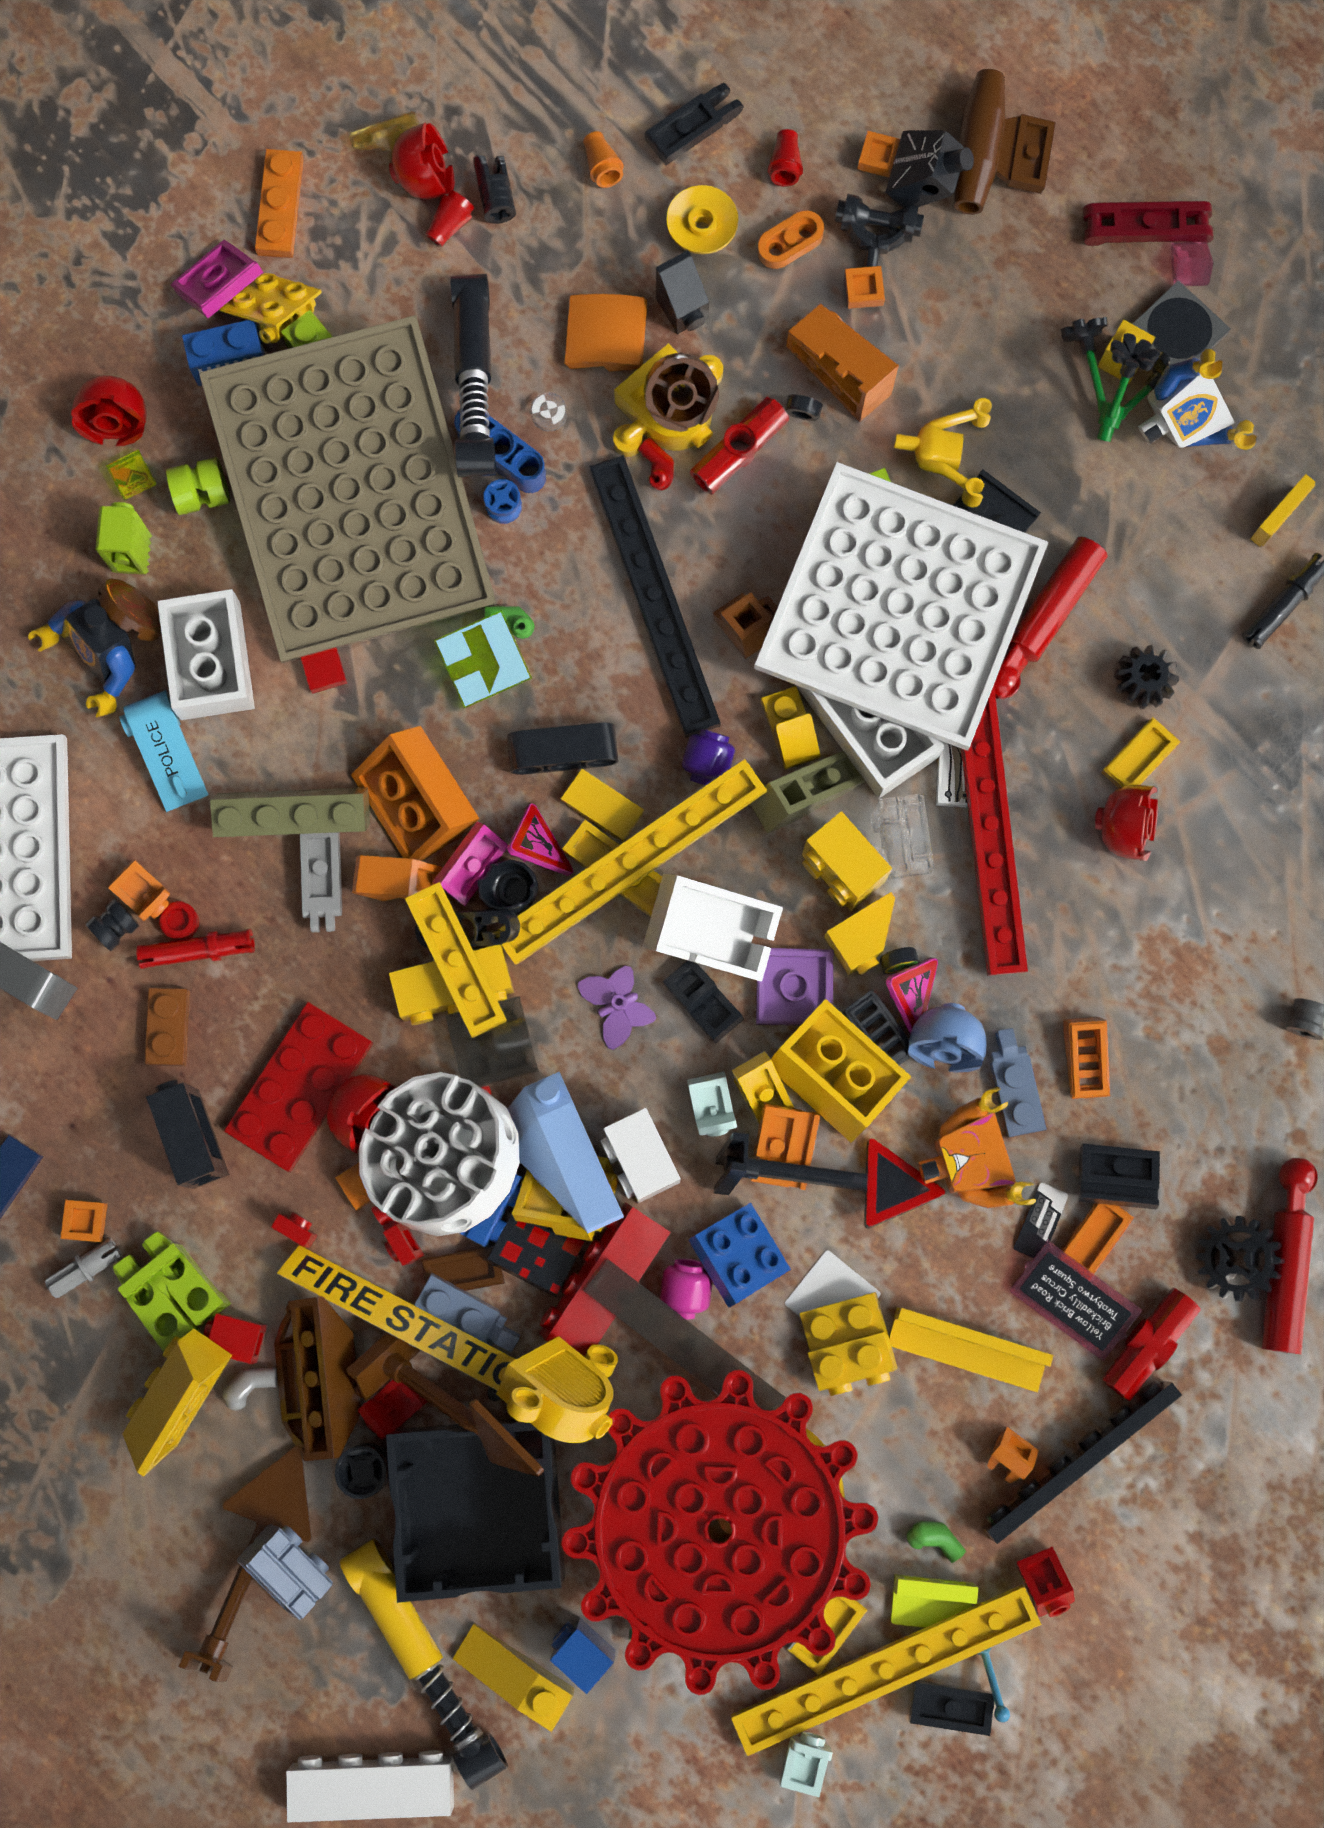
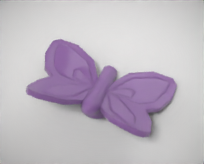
M630 966L618 969L609 979L601 976L587 977L579 981L577 986L582 997L592 1004L606 1005L598 1009V1014L600 1017H604L610 1013L603 1024V1039L607 1047L612 1050L624 1044L631 1034L632 1027L645 1026L653 1023L656 1019L655 1013L643 1003L635 1002L638 994L630 993L634 985L633 970Z

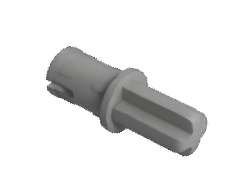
M111 1237L107 1238L106 1241L82 1256L79 1254L75 1255L73 1262L46 1278L45 1284L52 1296L60 1298L86 1280L94 1281V1275L116 1261L123 1259L119 1248L107 1256H103L104 1253L115 1247L116 1243Z

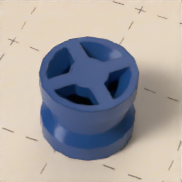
M507 479L492 481L486 487L484 503L488 516L499 524H508L516 520L522 511L518 487ZM500 505H508V506H509V507H507V506H506V507H501V508L499 509Z

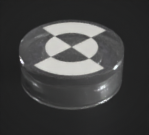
M545 392L538 395L531 404V418L539 429L550 432L558 430L565 424L567 406L560 395Z

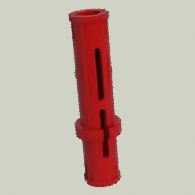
M251 929L218 934L217 931H210L207 936L138 945L136 949L137 961L142 960V962H139L140 969L209 958L213 962L221 961L223 956L254 953L255 940L250 938V936H253Z

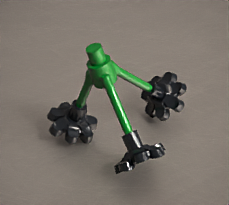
M1107 317L1094 318L1085 323L1084 319H1078L1072 322L1073 326L1060 329L1061 336L1064 342H1080L1082 354L1087 357L1097 398L1098 413H1100L1098 423L1101 426L1097 439L1111 442L1114 429H1119L1121 420H1124L1128 413L1150 391L1154 390L1165 368L1170 364V357L1165 352L1160 353L1158 349H1150L1152 344L1147 340L1142 339L1136 343V337L1131 333L1124 334L1123 342L1113 340L1110 346L1112 360L1122 364L1120 369L1122 376L1112 403L1107 402L1094 354L1097 351L1094 337L1103 333L1102 329L1108 325ZM1140 368L1149 371L1153 368V374L1144 382L1145 386L1124 406H1121L1120 404L1129 379L1135 375L1136 369Z

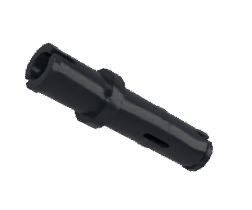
M1314 553L1296 575H1291L1286 580V587L1251 626L1242 633L1243 639L1248 644L1254 640L1255 642L1252 647L1261 649L1267 639L1302 600H1308L1312 596L1313 588L1324 577V560L1322 562L1319 561L1323 555Z

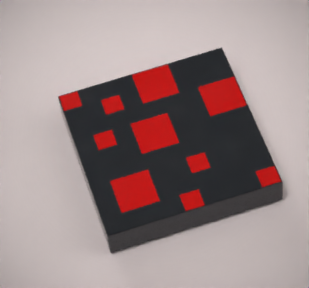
M511 1214L488 1257L487 1263L557 1298L586 1240L556 1235L551 1227L515 1221Z

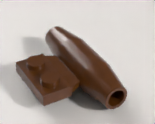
M982 69L977 72L962 114L958 142L964 148H969L974 157L972 169L960 172L954 192V207L963 214L975 215L983 211L995 175L1007 183L1009 187L1041 194L1046 186L1056 122L1024 114L1005 119V76L1002 72L995 69Z

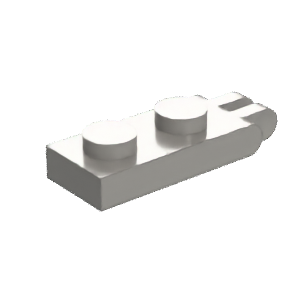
M340 832L300 834L303 918H310L312 933L320 932V917H325L327 932L335 931V916H342Z

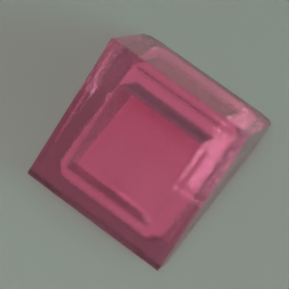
M1206 242L1171 243L1174 284L1179 280L1184 286L1208 285L1214 264L1208 244Z

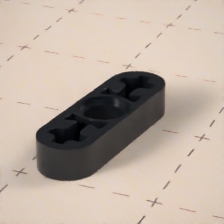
M509 909L454 911L460 924L464 918H467L474 926V934L471 939H468L471 946L505 944L515 940L520 932L519 919ZM497 922L505 924L506 927L503 932L501 930L487 931V925ZM416 923V938L422 946L428 948Z

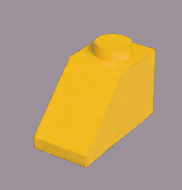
M892 892L826 932L825 940L830 948L834 950L835 956L848 975L856 970L860 975H863L879 964L877 957L882 954L885 947L895 902Z

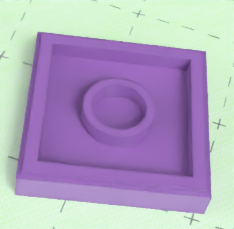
M771 948L762 981L757 980L756 1025L801 1026L825 999L833 1005L834 950Z

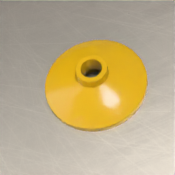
M707 185L692 186L681 191L670 203L666 219L668 232L673 241L682 249L694 254H711L726 247L734 238L738 228V211L733 200L722 190ZM700 222H704L708 224L709 227L705 229L697 228L696 225Z

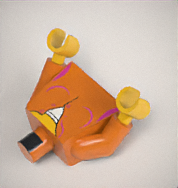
M1000 1087L987 1090L981 1098H976L958 1107L940 1127V1138L934 1141L938 1156L918 1162L924 1184L945 1179L949 1193H958L962 1201L985 1208L1009 1206L1014 1203L1017 1205H1031L1036 1202V1199L1025 1200L1022 1197V1189L1025 1186H1033L1034 1184L1029 1181L1016 1182L995 1112L1006 1108L1008 1102L997 1106L991 1099L994 1092L1001 1090Z

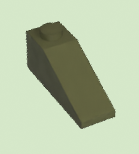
M842 751L769 782L765 786L767 792L750 803L766 832L771 833L814 812L866 783V781L850 761L845 751Z

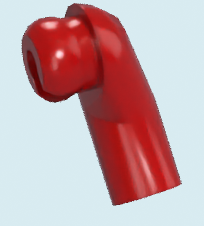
M648 438L641 444L638 452L651 463V474L648 477L649 484L654 489L663 491L673 482L674 460L657 443Z

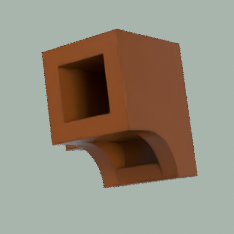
M752 592L747 595L741 593L714 611L713 617L746 659L762 648L778 607L769 595L757 600Z

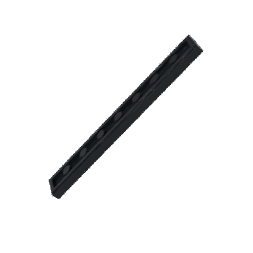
M622 455L591 465L589 469L684 736L687 738L692 734H699L701 729L711 730L720 727V719L626 459Z

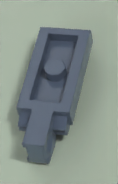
M1013 1028L999 1030L995 1033L999 1051L991 1053L992 1062L990 1066L995 1087L1001 1088V1090L996 1092L999 1105L1008 1102L1007 1107L1001 1110L1006 1136L1010 1138L1047 1130L1030 1055H1027L1026 1046H1017Z
M433 1273L414 1305L490 1346L496 1344L512 1352L520 1339V1334L504 1326L507 1317L500 1314L499 1309Z

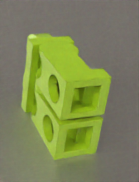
M157 1231L142 1244L152 1257V1261L142 1268L133 1255H128L113 1266V1270L122 1284L117 1288L118 1291L127 1299L131 1308L164 1352L174 1337L182 1338L192 1329L199 1331L200 1328L198 1326H205L209 1319L215 1317L216 1313H221L232 1303L203 1273L183 1245L173 1243L162 1232Z

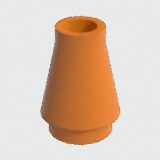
M591 132L583 140L586 148L590 178L599 187H612L623 177V162L607 143L601 132Z

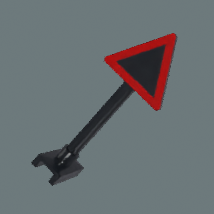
M733 1132L716 1156L715 1164L724 1165L725 1172L714 1185V1194L729 1196L742 1178L757 1179L758 1177L860 1190L865 1193L864 1227L867 1229L937 1200L946 1193L935 1182L924 1184L920 1171L873 1138L869 1139L866 1147V1174L762 1160L760 1156L748 1155L749 1134Z

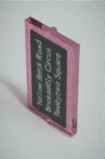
M1049 1240L1046 1241L1032 1261L1025 1262V1270L1009 1290L1102 1361L1105 1360L1120 1339L1125 1340L1127 1338L1126 1331L1142 1312L1141 1308Z

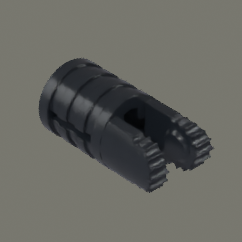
M475 155L473 157V166L485 220L493 224L511 220L516 215V209L505 157L496 156L493 164L494 174L490 175L486 157Z

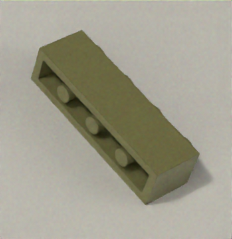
M368 787L217 793L210 799L213 837L363 832L370 825Z

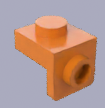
M135 859L108 885V888L137 913V916L142 921H145L149 916L155 919L169 905V902L166 900L170 895L168 889Z

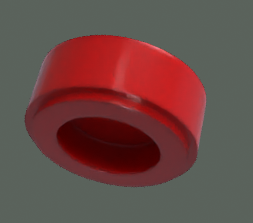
M182 901L169 903L159 917L161 930L174 940L189 939L199 928L200 920L197 911L191 905Z

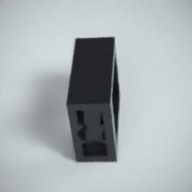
M171 1080L156 1086V1093L147 1096L146 1099L177 1185L195 1189L230 1175L199 1089L184 1082L179 1084L178 1080Z

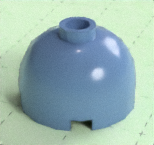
M945 1003L941 1007H935L924 1012L915 1022L909 1038L908 1053L916 1062L935 1069L934 1061L952 1064L948 1072H971L980 1069L986 1054L985 1031L982 1023L973 1014L966 1011L965 1007L956 1003Z

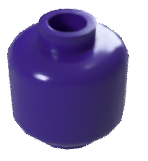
M701 729L700 734H692L689 737L681 765L685 771L692 773L690 781L708 785L731 768L735 748L732 744L728 743L730 737L705 729Z

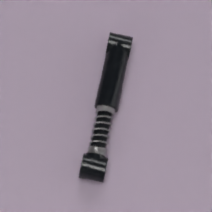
M487 274L456 275L450 277L454 324L455 381L460 389L459 412L461 414L460 439L455 440L458 477L496 475L494 439L490 438V430L487 427L489 426L487 419L489 417L487 411L489 397L486 393L488 392L487 386L491 382Z

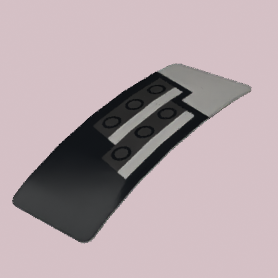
M1045 1183L1039 1184L1034 1197L1036 1202L1030 1207L1014 1245V1250L1039 1261L1043 1259L1067 1201L1068 1194Z

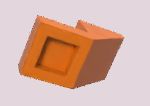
M356 856L352 893L380 901L396 898L405 899L434 885L433 881L443 867L415 859Z

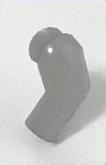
M276 1367L240 1370L224 1387L223 1399L226 1401V1406L231 1410H240L246 1406L247 1396L254 1388L277 1387Z

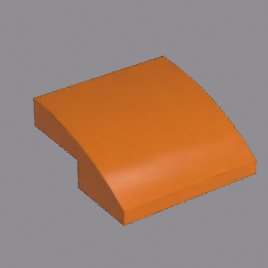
M621 294L570 295L564 364L570 369L604 366L609 372L639 369L643 365L647 299L645 297Z

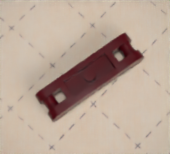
M1208 201L1090 203L1083 207V220L1087 222V229L1084 231V243L1088 246L1125 242L1192 241L1194 244H1207L1214 239L1213 227L1209 225V218L1212 217V204ZM1186 218L1194 220V225H1187ZM1103 219H1111V226H1102L1101 221Z

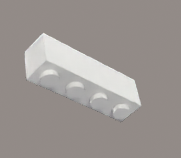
M423 1751L419 1753V1758H403V1753L386 1752L379 1754L377 1760H362V1754H344L338 1756V1761L322 1762V1756L309 1755L299 1757L298 1763H293L286 1771L287 1822L451 1816L454 1808L453 1756L443 1757V1751Z

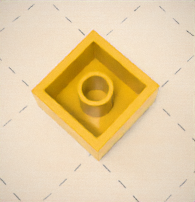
M842 811L806 840L802 856L805 858L802 864L815 879L821 876L830 887L827 892L833 901L840 907L846 905L850 911L855 909L883 885L893 869Z

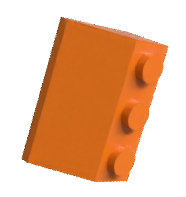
M421 726L389 734L351 774L358 787H368L369 805L403 858L423 861L460 838L480 819Z

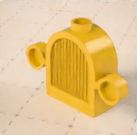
M669 343L614 389L615 404L633 422L632 424L621 425L614 432V448L621 456L632 457L638 454V449L643 443L642 435L651 438L661 448L672 451L685 450L693 446L701 448L713 436V432L710 430L712 415L701 426L698 424L688 428V431L679 432L666 429L657 423L646 407L643 389L647 373L654 363L664 356L678 353ZM714 355L700 357L699 359L710 367L718 385L723 378V364L721 360Z
M558 1336L509 1363L496 1394L507 1403V1411L516 1421L530 1422L540 1432L555 1440L581 1443L594 1437L599 1439L609 1430L613 1421L607 1415L613 1399V1387L608 1377L613 1374L618 1357L612 1349L604 1345H592L584 1357Z

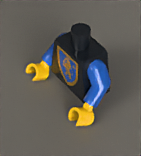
M96 598L87 603L82 600L69 601L48 620V624L32 630L28 635V639L31 640L40 636L42 646L38 651H43L56 645L59 641L58 634H61L64 641L102 683L105 690L103 693L89 696L86 700V707L89 709L98 706L96 718L114 713L117 708L114 696L120 695L136 668L129 636L125 630L121 629L108 617L106 610L101 607L100 602Z

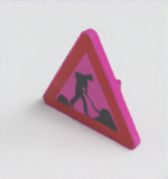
M533 803L529 804L507 847L508 852L519 857L523 862L529 861L563 875H571L574 870L537 806Z
M936 958L924 960L889 976L886 980L890 998L894 1000L910 1034L915 1022L928 1010L938 966Z

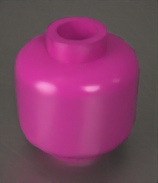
M677 1259L674 1261V1265L668 1266L663 1271L660 1301L664 1307L672 1310V1316L675 1318L694 1319L695 1313L704 1312L710 1306L713 1281L701 1261Z

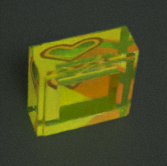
M139 449L106 465L124 501L157 485Z

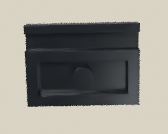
M984 469L976 477L984 483L983 490L978 493L983 496L980 505L969 507L963 503L961 496L953 504L957 508L1027 533L1041 514L1040 511Z
M1093 1144L1081 1145L1079 1160L1080 1195L1078 1202L1157 1209L1159 1206L1160 1151Z

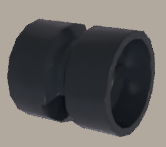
M362 1443L344 1452L335 1465V1479L340 1490L345 1495L354 1499H365L381 1491L389 1482L387 1451L375 1443Z

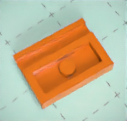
M764 1103L754 1155L760 1156L762 1160L811 1166L820 1114L813 1111L807 1112L801 1109ZM765 1177L750 1179L752 1182L788 1188L790 1186L801 1190H806L807 1183Z

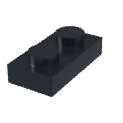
M917 1680L913 1682L909 1722L910 1724L990 1736L994 1698L991 1691Z

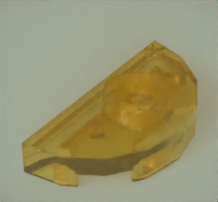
M411 111L352 132L349 138L352 147L357 150L380 148L381 151H389L393 149L395 140L399 135L418 125L419 121L416 112Z

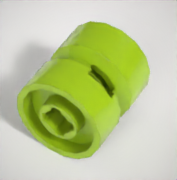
M218 457L197 461L195 468L185 464L166 469L169 490L178 515L200 511L202 504L212 508L230 503L225 475Z

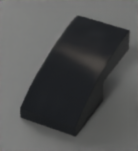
M687 960L663 981L667 989L715 1044L744 1020L743 1015L717 988L716 983L695 962Z

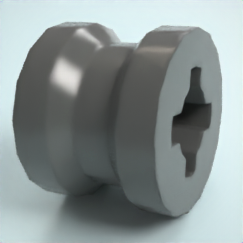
M1296 998L1292 1006L1295 1013L1293 1018L1288 1020L1286 1029L1301 1037L1323 1040L1324 1004L1309 999Z

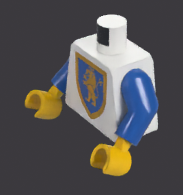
M1205 349L1200 355V360L1195 356H1191L1185 361L1171 364L1165 368L1154 390L1147 397L1155 415L1138 426L1141 434L1149 444L1166 434L1179 448L1231 444L1233 440L1240 449L1248 450L1254 447L1257 436L1253 434L1243 435L1253 432L1254 425L1251 421H1241L1236 429H1233L1231 426L1235 422L1213 380L1221 375L1223 364L1221 360L1215 362V351Z

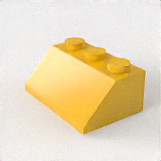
M827 999L816 1008L771 1058L780 1079L850 1143L871 1124L911 1078L902 1067Z
M192 1329L182 1338L176 1336L172 1339L162 1355L167 1359L162 1368L158 1366L145 1382L144 1387L149 1389L144 1398L139 1397L126 1415L130 1422L122 1435L136 1471L143 1477L178 1446L232 1357L229 1352L196 1329Z

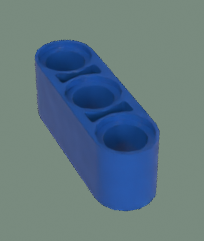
M459 411L454 418L458 440L460 439L461 414ZM489 415L487 418L489 426L487 427L490 430V438L494 439V446L506 445L509 447L506 453L501 455L495 454L496 472L503 478L513 482L519 490L525 493L538 492L546 482L543 457L538 451ZM527 466H533L538 469L537 473L532 476H524L520 472Z

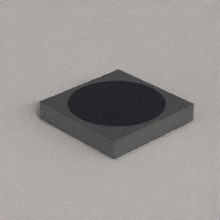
M1179 280L1133 323V325L1156 337L1150 349H1158L1160 353L1165 352L1170 357L1169 365L1185 361L1191 356H1195L1200 360V355L1205 349H1213L1231 330Z

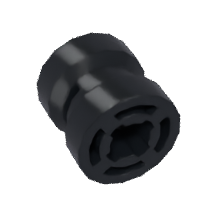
M115 898L105 906V911L100 916H93L85 923L95 937L110 951L120 944L122 936L126 933L132 934L140 927L134 917Z

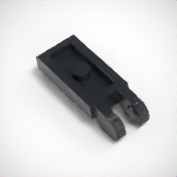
M723 82L717 85V87L712 88L704 95L702 93L645 132L646 142L665 166L723 127V124H728L739 116L744 108L739 99L731 101L718 111L714 108L730 94L731 90L726 83Z

